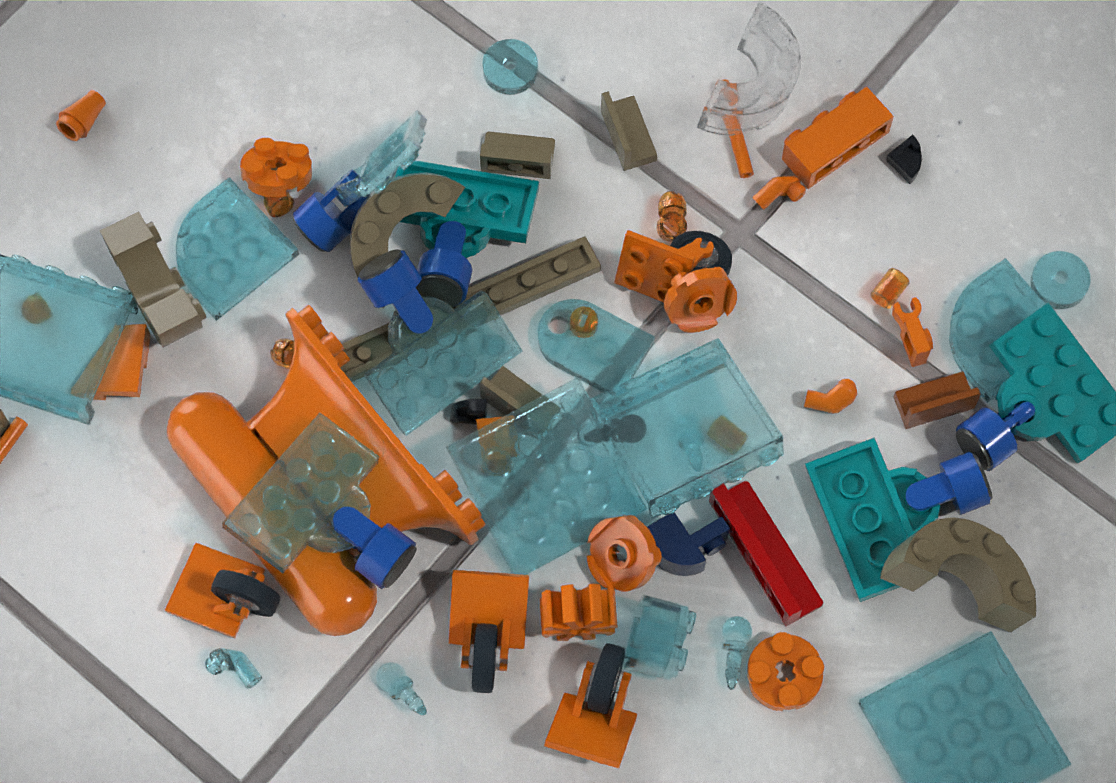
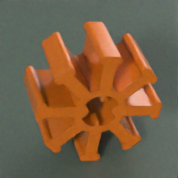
M573 584L562 585L561 592L545 590L541 593L542 636L545 638L556 636L557 641H569L574 636H582L583 640H595L596 634L609 636L614 634L615 628L618 627L615 590L613 588L601 590L600 584H588L584 589L576 590Z

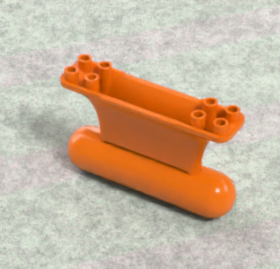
M307 305L298 313L294 308L285 313L294 337L292 364L279 390L256 415L246 422L234 405L222 395L212 392H196L181 399L170 412L167 438L174 452L310 625L322 634L343 636L361 629L373 615L377 603V588L374 583L355 570L357 562L355 557L360 552L344 543L338 537L333 527V517L337 510L342 507L355 508L382 528L387 523H390L401 532L425 527L439 528L453 533L470 546L479 540L476 532L486 524L481 518V512L469 498L460 505H455L463 496L457 489L459 486L446 470H443L433 478L423 464H419L341 370V367L350 361L344 352L345 348L332 332H327L321 324L322 320L310 305Z

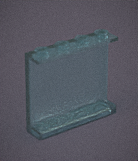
M0 254V397L90 425L95 414L91 403L130 313L137 315L139 311L132 294L118 286H112L111 289L100 286L95 280L86 276L74 278L65 275L61 269L51 265H45L44 268L33 265L31 261L20 255L8 257Z
M719 338L588 399L593 423L596 428L603 429L648 503L651 519L660 515H669L675 512L680 505L695 498H704L721 484L737 482L748 472L760 466H770L784 455L783 435Z

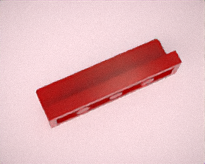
M743 481L729 490L723 483L712 489L709 498L710 505L718 518L722 516L729 526V536L784 625L787 627L821 608L824 603L750 483Z

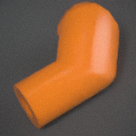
M795 176L774 177L752 198L765 210L779 196H788L793 202L800 200L805 195L806 189L800 184L801 180Z
M842 379L838 382V385L827 393L808 390L804 407L832 414L839 413L854 402L857 396L856 384L850 379Z

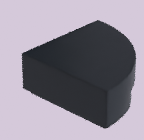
M912 134L886 157V161L909 184L917 177L922 162L921 147L916 137Z
M487 399L463 400L453 404L451 407L450 421L454 423L477 424L476 419L487 418Z

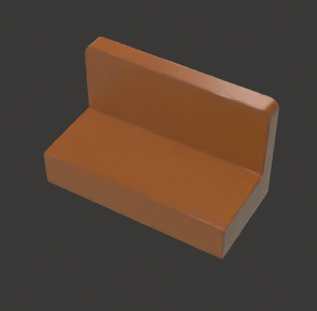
M962 371L895 391L893 398L905 429H909L975 408L981 393L978 387L970 388L965 373Z

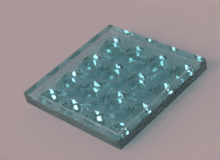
M579 377L446 446L512 574L527 575L588 542L592 529L604 519L625 515L636 516L647 510Z
M992 631L871 693L858 702L904 783H1041L1071 765V762Z

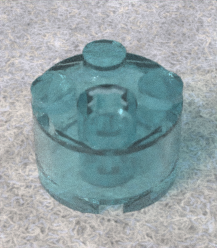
M643 594L638 604V607L643 608L641 617H634L625 653V658L629 660L624 664V669L665 680H670L672 677L676 678L678 672L683 671L685 667L688 649L682 648L687 634H691L693 631L696 612L689 611V607L686 605Z

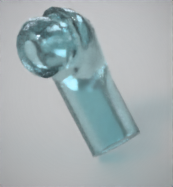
M217 648L210 652V657L205 661V667L209 673L217 675L223 673L224 670L234 671L247 689L252 688L262 679L260 673L242 651Z

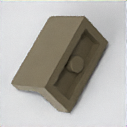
M609 91L601 93V114L623 170L626 171L657 161V152L635 96L612 101Z
M488 131L485 134L484 144H481V171L551 179L555 139Z
M504 366L500 368L491 380L484 377L479 383L480 398L487 399V403L503 415L513 416L514 423L537 440L560 414V407Z

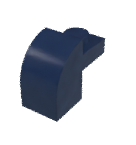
M674 511L647 526L654 537L656 546L661 551L662 558L658 566L666 572L678 576H692L703 572L706 565V558L703 554L706 553L707 556H712L726 546L725 541L728 540L730 531L729 526L721 516L690 535Z

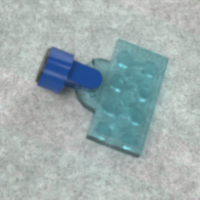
M418 109L367 156L363 165L354 170L351 169L343 175L324 195L320 192L312 194L293 212L295 226L318 250L331 252L351 233L355 216L370 193L374 191L378 195L393 180L391 177L399 166L405 170L419 156L418 151L422 148L420 144L424 141L423 136L426 134L424 129L427 119ZM335 197L346 207L343 211L332 202Z
M395 249L382 254L367 264L360 271L358 277L359 284L375 308L385 307L390 304L395 308L388 325V341L393 354L366 372L364 376L401 433L407 436L480 383L484 377L487 378L520 354L522 349L485 291H479L455 309L449 303L437 298L421 296L416 286L420 283L422 277L406 252Z
M320 412L222 522L223 529L282 573L286 571L307 545L320 552L338 553L351 548L357 549L361 555L355 564V570L380 589L389 588L401 576L417 550L415 547L416 542L392 524L387 523L381 528L370 520L371 504L366 493L359 487V484L378 464L379 456Z

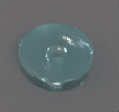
M516 39L498 41L488 48L483 57L484 79L493 90L501 94L515 95L529 89L537 78L538 59L536 53L523 41ZM508 64H513L516 66L512 70H508L505 68V66Z
M1055 251L1041 257L1036 263L1030 278L1031 289L1035 297L1044 305L1049 302L1053 309H1068L1079 304L1085 297L1091 281L1090 272L1086 264L1076 255L1065 251ZM1055 277L1064 278L1066 283H1058L1055 280Z

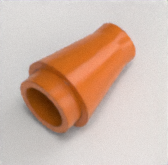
M90 90L84 97L59 113V119L56 121L57 128L65 137L72 141H78L80 138L87 137L100 111L106 105L105 99L98 92Z

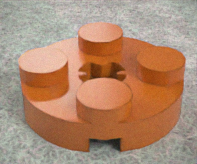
M260 138L254 142V147L244 154L240 163L241 178L248 183V189L255 194L265 197L287 196L286 190L297 187L298 192L304 189L312 178V161L309 156V149L304 144Z
M721 267L698 269L690 273L680 272L671 280L672 287L666 293L664 309L671 323L677 324L680 330L690 333L701 332L718 324L716 319L724 312L728 316L733 311L737 302V291L725 270ZM701 299L700 303L695 304L697 300Z
M625 515L604 519L592 529L588 537L587 544L591 543V555L587 556L588 567L596 581L605 588H613L621 592L638 589L651 579L655 572V567L661 562V551L656 546L652 533L636 516ZM618 545L625 548L627 552L626 560H618L616 553H620L617 550Z
M786 632L776 633L774 636L761 641L750 655L747 665V678L751 693L761 704L772 710L783 711L784 709L792 710L796 708L797 710L812 702L821 688L824 663L817 650L805 639ZM779 664H783V666L789 664L793 667L792 673L795 678L792 681H788L786 677L785 682L780 681L777 678L779 671L775 667Z

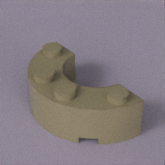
M413 173L393 178L376 188L362 203L351 228L350 253L357 277H359L360 271L367 264L388 252V240L391 233L404 217L416 212H433L446 217L465 189V186L442 175Z
M138 211L100 230L104 242L116 266L119 267L131 295L155 338L163 348L203 328L201 321L207 318L197 298L194 299L190 292L186 294L184 289H180L185 284L176 267L169 269L157 246V243L162 241L152 221L146 224Z
M944 518L927 524L899 544L890 553L882 569L881 579L912 592L936 577L939 570L952 573L963 580L972 591L978 605V619L1008 632L1016 630L1036 617V591L1029 573L1018 554L1002 535L971 520Z

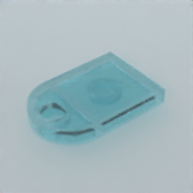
M580 299L563 300L552 305L543 314L538 326L539 348L548 362L617 400H620L655 342V336L588 301ZM554 320H563L569 327L564 333L555 334L549 330L548 325Z

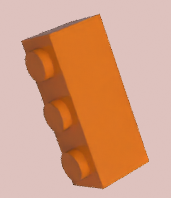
M867 86L858 93L850 92L840 101L838 107L830 112L825 110L818 114L812 121V125L803 131L797 129L792 132L784 141L782 160L806 188L809 189L888 134L894 116Z

